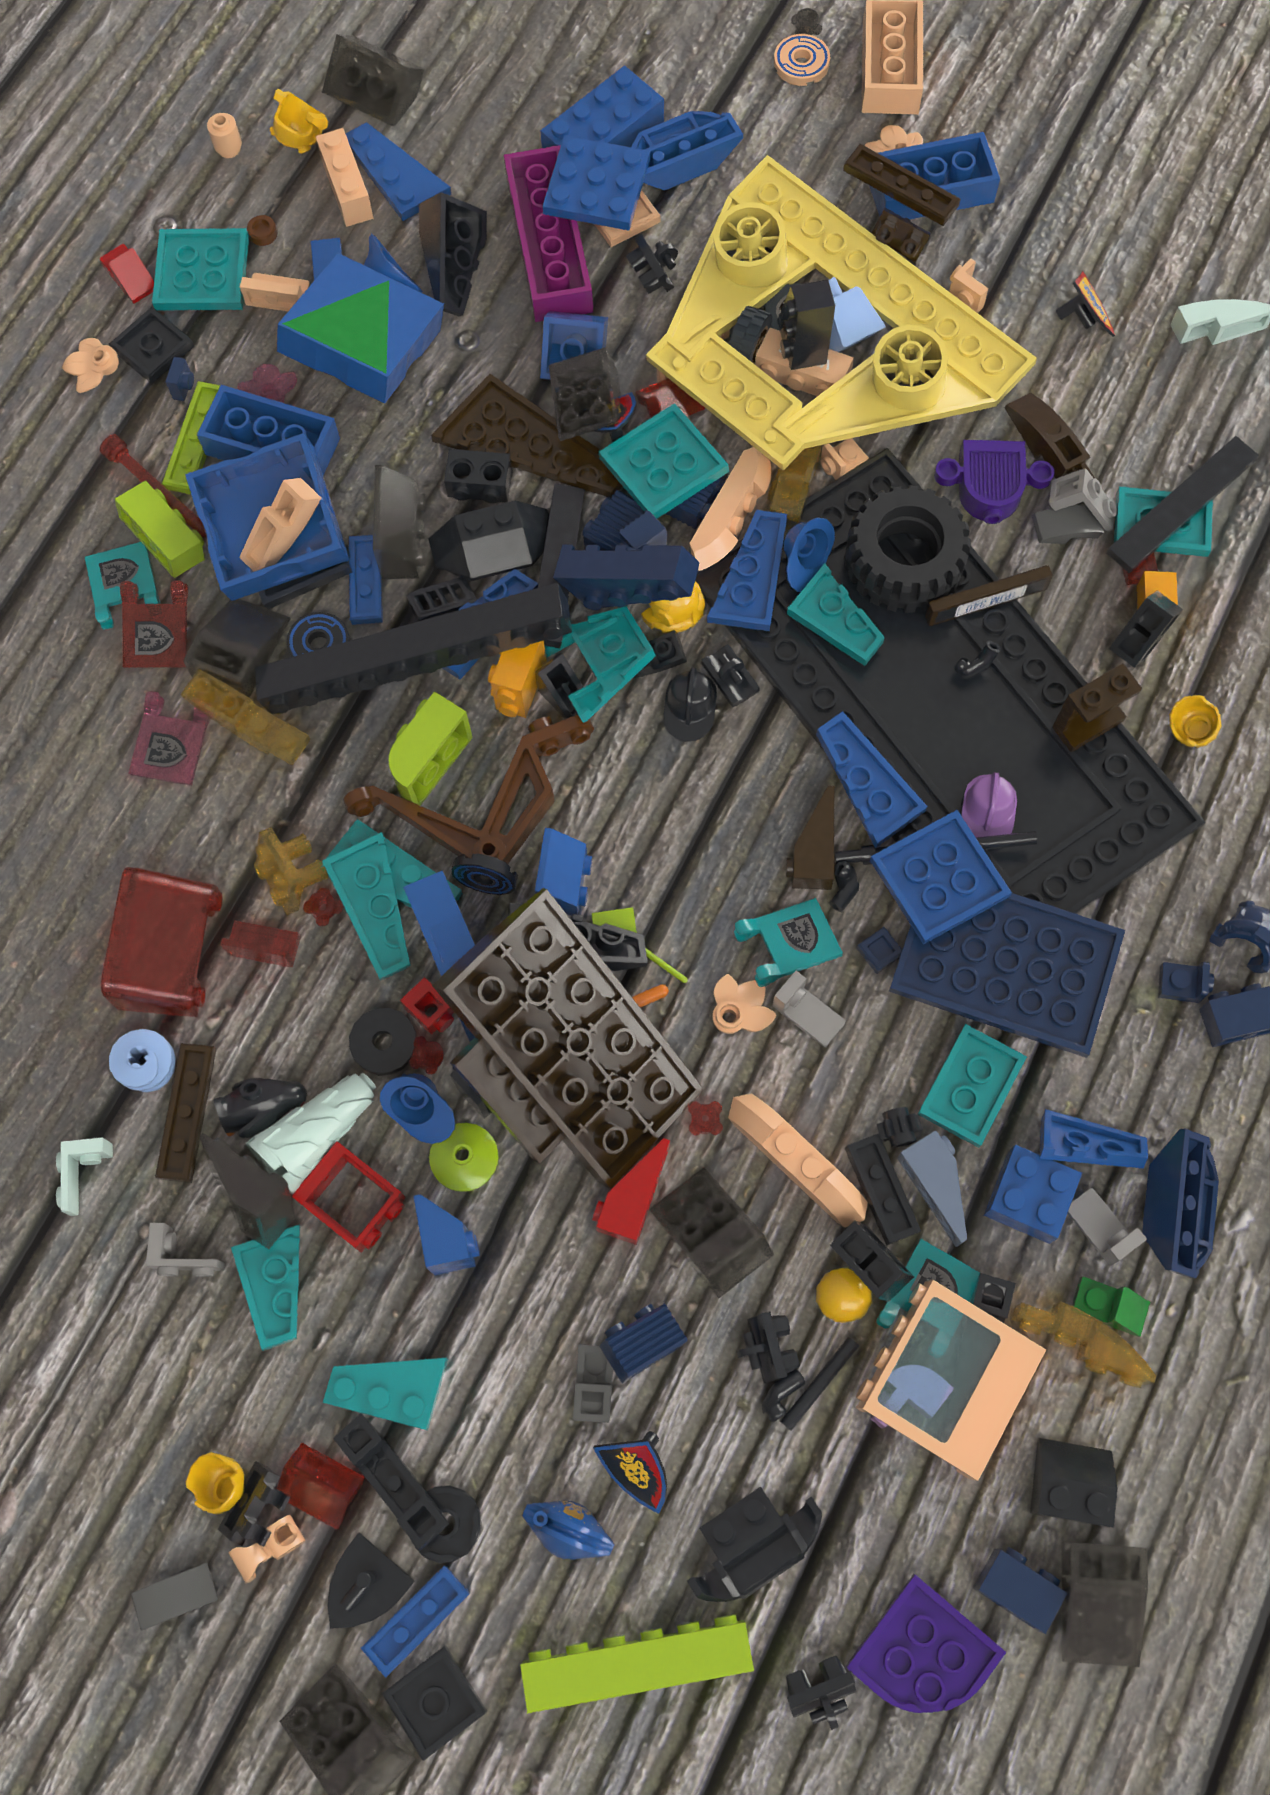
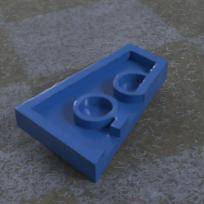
M1045 1109L1041 1118L1039 1159L1144 1169L1148 1159L1147 1138Z

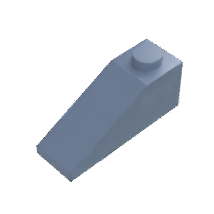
M935 1130L903 1150L897 1159L955 1247L967 1240L957 1163L953 1156L955 1149L946 1136L940 1137Z

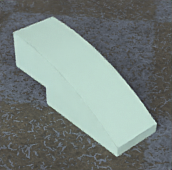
M1238 299L1195 302L1178 306L1170 326L1180 344L1208 336L1212 345L1266 329L1270 323V304Z

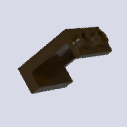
M1122 663L1069 694L1052 728L1068 750L1073 752L1124 722L1127 716L1119 705L1139 694L1142 687L1125 664Z

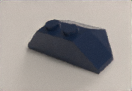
M1184 1128L1177 1131L1149 1164L1142 1233L1147 1238V1243L1165 1270L1189 1278H1197L1200 1273L1199 1269L1206 1263L1213 1251L1219 1180L1215 1161L1209 1150L1211 1148L1210 1138Z

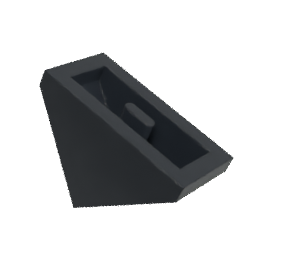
M559 653L535 673L540 694L564 719L578 715L568 696L584 687L563 653Z

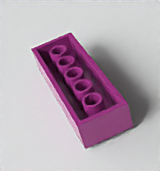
M561 145L503 155L506 180L535 322L544 321V316L549 311L573 314L593 313L592 288L577 221L543 214L542 206Z

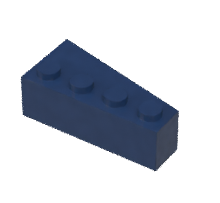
M562 545L553 578L578 598L586 608L600 610L607 607H625L630 604H649L652 601H673L677 598L691 597L700 562L683 546L643 545L642 551L628 547V545H616L615 551H600L599 545H586L585 550H574L575 547L573 545Z

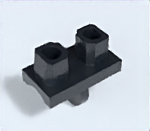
M642 234L634 238L638 246L628 253L626 258L636 273L648 264L651 266L648 271L638 277L648 294L662 286L666 292L673 289L674 286L663 267L667 266L671 270L676 266L674 260L678 256V250L675 245H664L662 241H659L655 245L657 250L654 253Z
M729 644L723 646L716 653L701 659V664L732 708L759 693L760 687Z
M769 1311L747 1319L750 1332L743 1334L746 1348L736 1351L739 1359L749 1357L751 1369H760L764 1384L787 1377V1373L800 1367L797 1352L794 1349L781 1352L777 1338L790 1335V1326L786 1315L771 1316Z
M837 1656L830 1657L819 1663V1668L825 1682L813 1687L809 1683L805 1670H798L786 1676L789 1692L787 1700L793 1718L822 1706V1708L809 1713L813 1725L827 1719L831 1730L839 1727L835 1716L848 1711L845 1699L830 1703L857 1691L851 1671L846 1673L844 1666Z

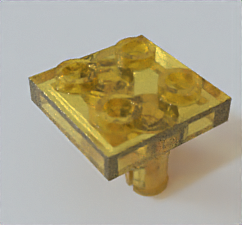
M272 827L259 832L258 846L255 847L257 858L256 862H254V867L261 880L266 879L271 887L270 895L277 907L282 906L288 916L299 911L302 889L328 879V873L325 866L321 867L323 863L319 859L307 866L296 869L292 860L312 853L309 840L304 841L307 839L306 835L302 833L295 838L280 843Z

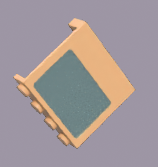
M934 1280L925 1281L923 1285L919 1283L911 1293L909 1302L912 1306L906 1317L901 1315L894 1324L891 1334L895 1335L889 1348L884 1346L877 1355L874 1362L877 1370L871 1381L866 1379L859 1388L856 1398L860 1401L856 1409L871 1414L957 1468L956 1471L966 1478L978 1481L1046 1349Z

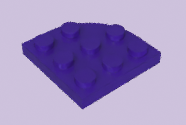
M913 1574L845 1667L874 1693L891 1705L913 1713H933L953 1709L969 1700L983 1686L1006 1654V1651L917 1575Z

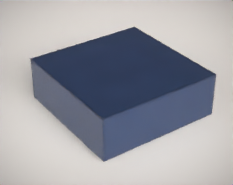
M882 927L862 941L856 948L876 974L898 960L902 952V948L885 927Z

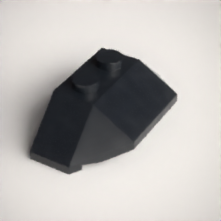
M515 500L454 515L428 538L435 567L464 579L475 581L511 572L514 569L519 570L533 566L544 551L549 519L548 509Z

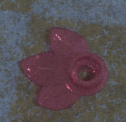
M265 363L254 370L252 380L238 383L237 388L241 391L284 403L285 394L296 386L297 377L295 372L280 374L275 365Z

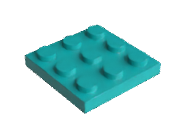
M247 228L159 229L152 298L154 309L243 310L244 298L239 286L242 277H246L249 243Z
M675 403L599 451L600 460L642 510L644 512L650 511L656 519L729 472V464Z

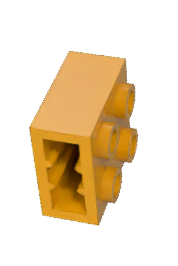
M544 640L530 644L525 648H514L500 652L501 656L498 663L492 664L488 674V683L491 684V696L494 697L495 707L503 715L508 717H527L538 688L535 672L547 663Z

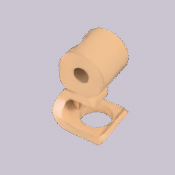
M287 1515L267 1527L272 1533L264 1547L255 1543L245 1548L236 1547L229 1552L245 1583H250L256 1578L255 1571L260 1563H264L272 1556L278 1560L305 1542L291 1515Z

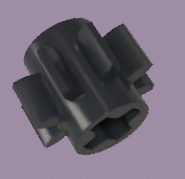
M899 1107L882 1113L884 1122L876 1124L880 1140H884V1142L890 1141L891 1148L903 1147L917 1142L915 1133L923 1131L919 1115H915V1113L909 1114L908 1107Z

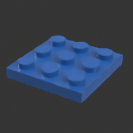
M564 135L542 206L543 214L630 231L649 165L650 151Z
M958 810L874 854L870 859L873 867L923 945L1009 898L1012 894Z

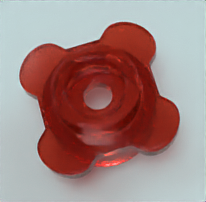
M320 888L304 903L303 910L306 914H311L316 919L318 926L323 927L329 924L331 917L342 912L343 904L340 900H335L332 897L329 889ZM321 905H326L324 910L320 909Z
M423 1036L416 1037L413 1042L415 1049L409 1059L410 1066L413 1069L421 1068L428 1075L435 1074L444 1058L441 1045L435 1041H426Z
M695 1101L689 1105L688 1111L691 1114L689 1131L692 1135L698 1136L711 1133L716 1136L722 1132L723 1125L720 1123L719 1115L722 1112V1106L719 1102L713 1101L710 1104H700ZM706 1115L709 1117V1120L703 1121L702 1117Z

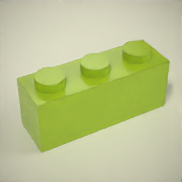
M146 480L115 498L119 518L173 578L178 577L205 560L203 553L205 543L201 535L195 529L191 531L186 525L182 514L177 509L172 510L163 493L159 489L154 490Z

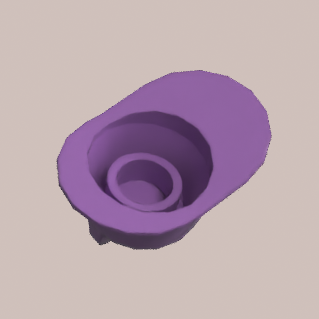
M996 772L991 775L978 776L967 785L961 816L975 837L1012 833L1017 806L1016 791L1011 783L1000 777L999 773Z

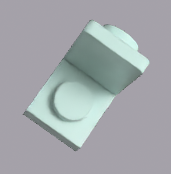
M103 1137L61 1142V1152H58L56 1156V1167L58 1172L61 1173V1187H58L56 1190V1202L58 1207L61 1208V1212L70 1216L79 1214V1161L82 1165H96L101 1163L102 1158H112L113 1144Z

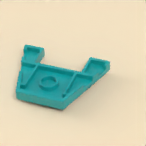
M627 606L588 616V621L572 624V633L563 635L560 649L545 646L547 658L576 643L597 679L595 682L568 696L583 723L588 721L656 656L652 646Z

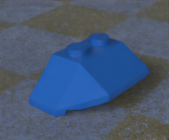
M689 111L639 132L631 147L650 151V161L643 183L667 190L716 170L743 139V133L731 113L722 112L720 115L713 112Z

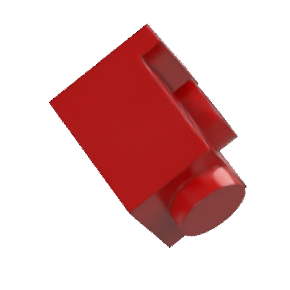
M425 977L400 1000L404 1009L430 1034H433L436 1030L440 1033L445 1031L454 1021L452 1016L454 1011ZM436 1007L438 1009L432 1016L426 1015L428 1008Z

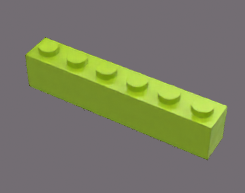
M736 1614L714 1618L715 1625L700 1628L699 1621L677 1625L678 1632L663 1635L662 1628L640 1632L641 1639L626 1642L625 1635L602 1639L603 1646L589 1649L588 1642H581L565 1646L566 1653L551 1656L550 1649L528 1653L529 1660H525L520 1664L527 1714L752 1672L754 1667L746 1622L744 1620L737 1621Z

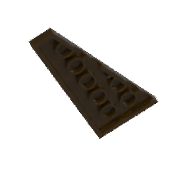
M489 374L431 435L432 442L458 450L510 454L511 464L514 468L585 489L605 497L612 498L615 492L623 487L600 460V449L492 374Z

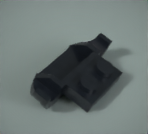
M759 1487L699 1528L718 1560L712 1563L714 1566L713 1570L703 1576L690 1578L687 1580L696 1597L701 1600L712 1602H727L740 1598L744 1600L805 1558V1553L813 1544L818 1533L822 1511L811 1496L805 1500L804 1506L794 1515L789 1517L786 1513L780 1517L762 1487Z

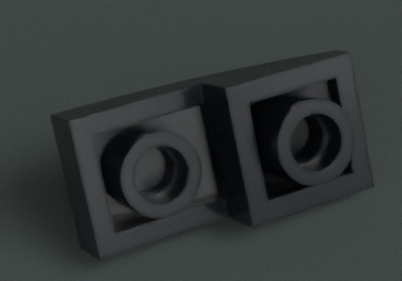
M675 630L648 641L656 656L633 678L658 673L687 662L679 634Z

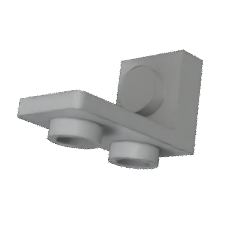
M1086 468L1052 480L1049 504L1054 511L1084 502L1106 531L1113 529L1114 516L1117 515L1116 504L1113 499L1107 497L1101 488L1100 482L1096 478L1094 479Z
M795 971L775 994L772 1007L820 1045L827 1047L843 1028L846 1021L804 988L806 978L798 971Z
M1093 1188L1088 1189L1071 1202L1067 1214L1109 1266L1123 1259L1147 1240L1138 1228L1128 1232Z
M150 1223L146 1266L157 1270L158 1276H178L179 1270H192V1276L212 1277L214 1276V1271H224L225 1263L217 1259H170L171 1254H174L176 1251V1233L173 1232L171 1226L165 1223Z

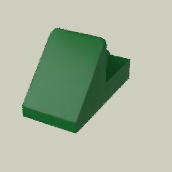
M1082 1276L1079 1279L1070 1312L1141 1337L1150 1302L1127 1287L1123 1286L1117 1289Z

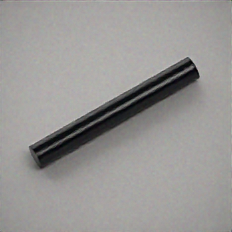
M850 1337L844 1341L780 1421L790 1431L794 1429L858 1349L859 1345Z

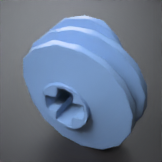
M147 1029L130 1031L121 1036L112 1046L109 1055L110 1071L119 1083L131 1090H139L141 1092L160 1090L169 1082L175 1072L176 1057L174 1049L163 1036L155 1031ZM145 1055L146 1062L140 1066L139 1059Z

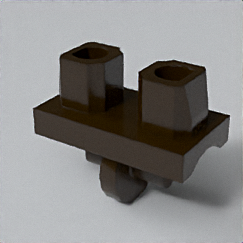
M884 208L871 233L876 236V240L916 262L931 233L910 222L911 220L907 217L903 218L893 211Z

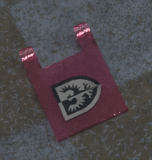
M149 691L145 697L144 715L128 774L192 786L207 725L213 714V707L206 700H197L194 707L193 721L159 716L164 707V698L160 697L158 692Z

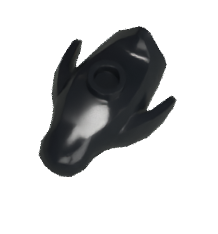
M250 1078L235 1083L232 1087L233 1092L226 1096L215 1098L213 1101L220 1123L227 1136H232L235 1132H238L237 1135L241 1138H252L275 1124L290 1110L302 1107L306 1101L307 1090L299 1081Z

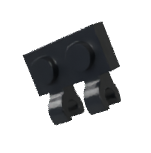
M255 1461L244 1480L242 1497L227 1511L218 1530L230 1541L243 1546L245 1540L250 1538L264 1547L272 1532L258 1524V1517L265 1504L270 1503L277 1509L284 1511L291 1498L286 1493L277 1489V1482L280 1476L269 1467Z

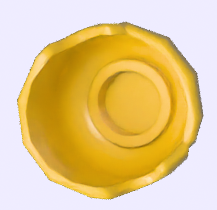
M1201 695L1183 697L1174 704L1169 714V725L1172 734L1179 742L1191 748L1207 746L1217 738L1222 727L1218 708Z
M838 1268L826 1273L816 1287V1302L827 1318L832 1319L834 1322L846 1323L859 1320L865 1316L872 1304V1291L852 1269Z
M210 1452L199 1456L191 1465L186 1479V1488L194 1494L196 1499L194 1502L195 1506L208 1513L221 1514L230 1510L242 1497L244 1492V1472L236 1460Z

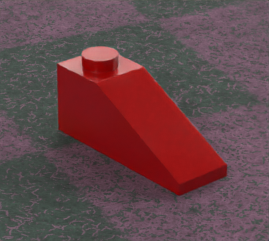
M663 1138L607 1193L605 1202L598 1201L592 1221L597 1222V1232L637 1245L670 1148V1140Z

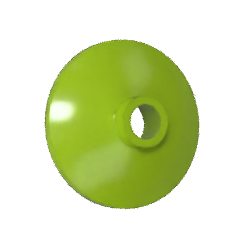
M457 1123L449 1138L441 1143L432 1144L429 1154L430 1167L436 1179L446 1188L458 1192L473 1191L486 1184L495 1173L498 1165L497 1145L490 1133L484 1128L472 1123ZM461 1149H466L469 1151L468 1158L463 1161L456 1158L457 1152Z

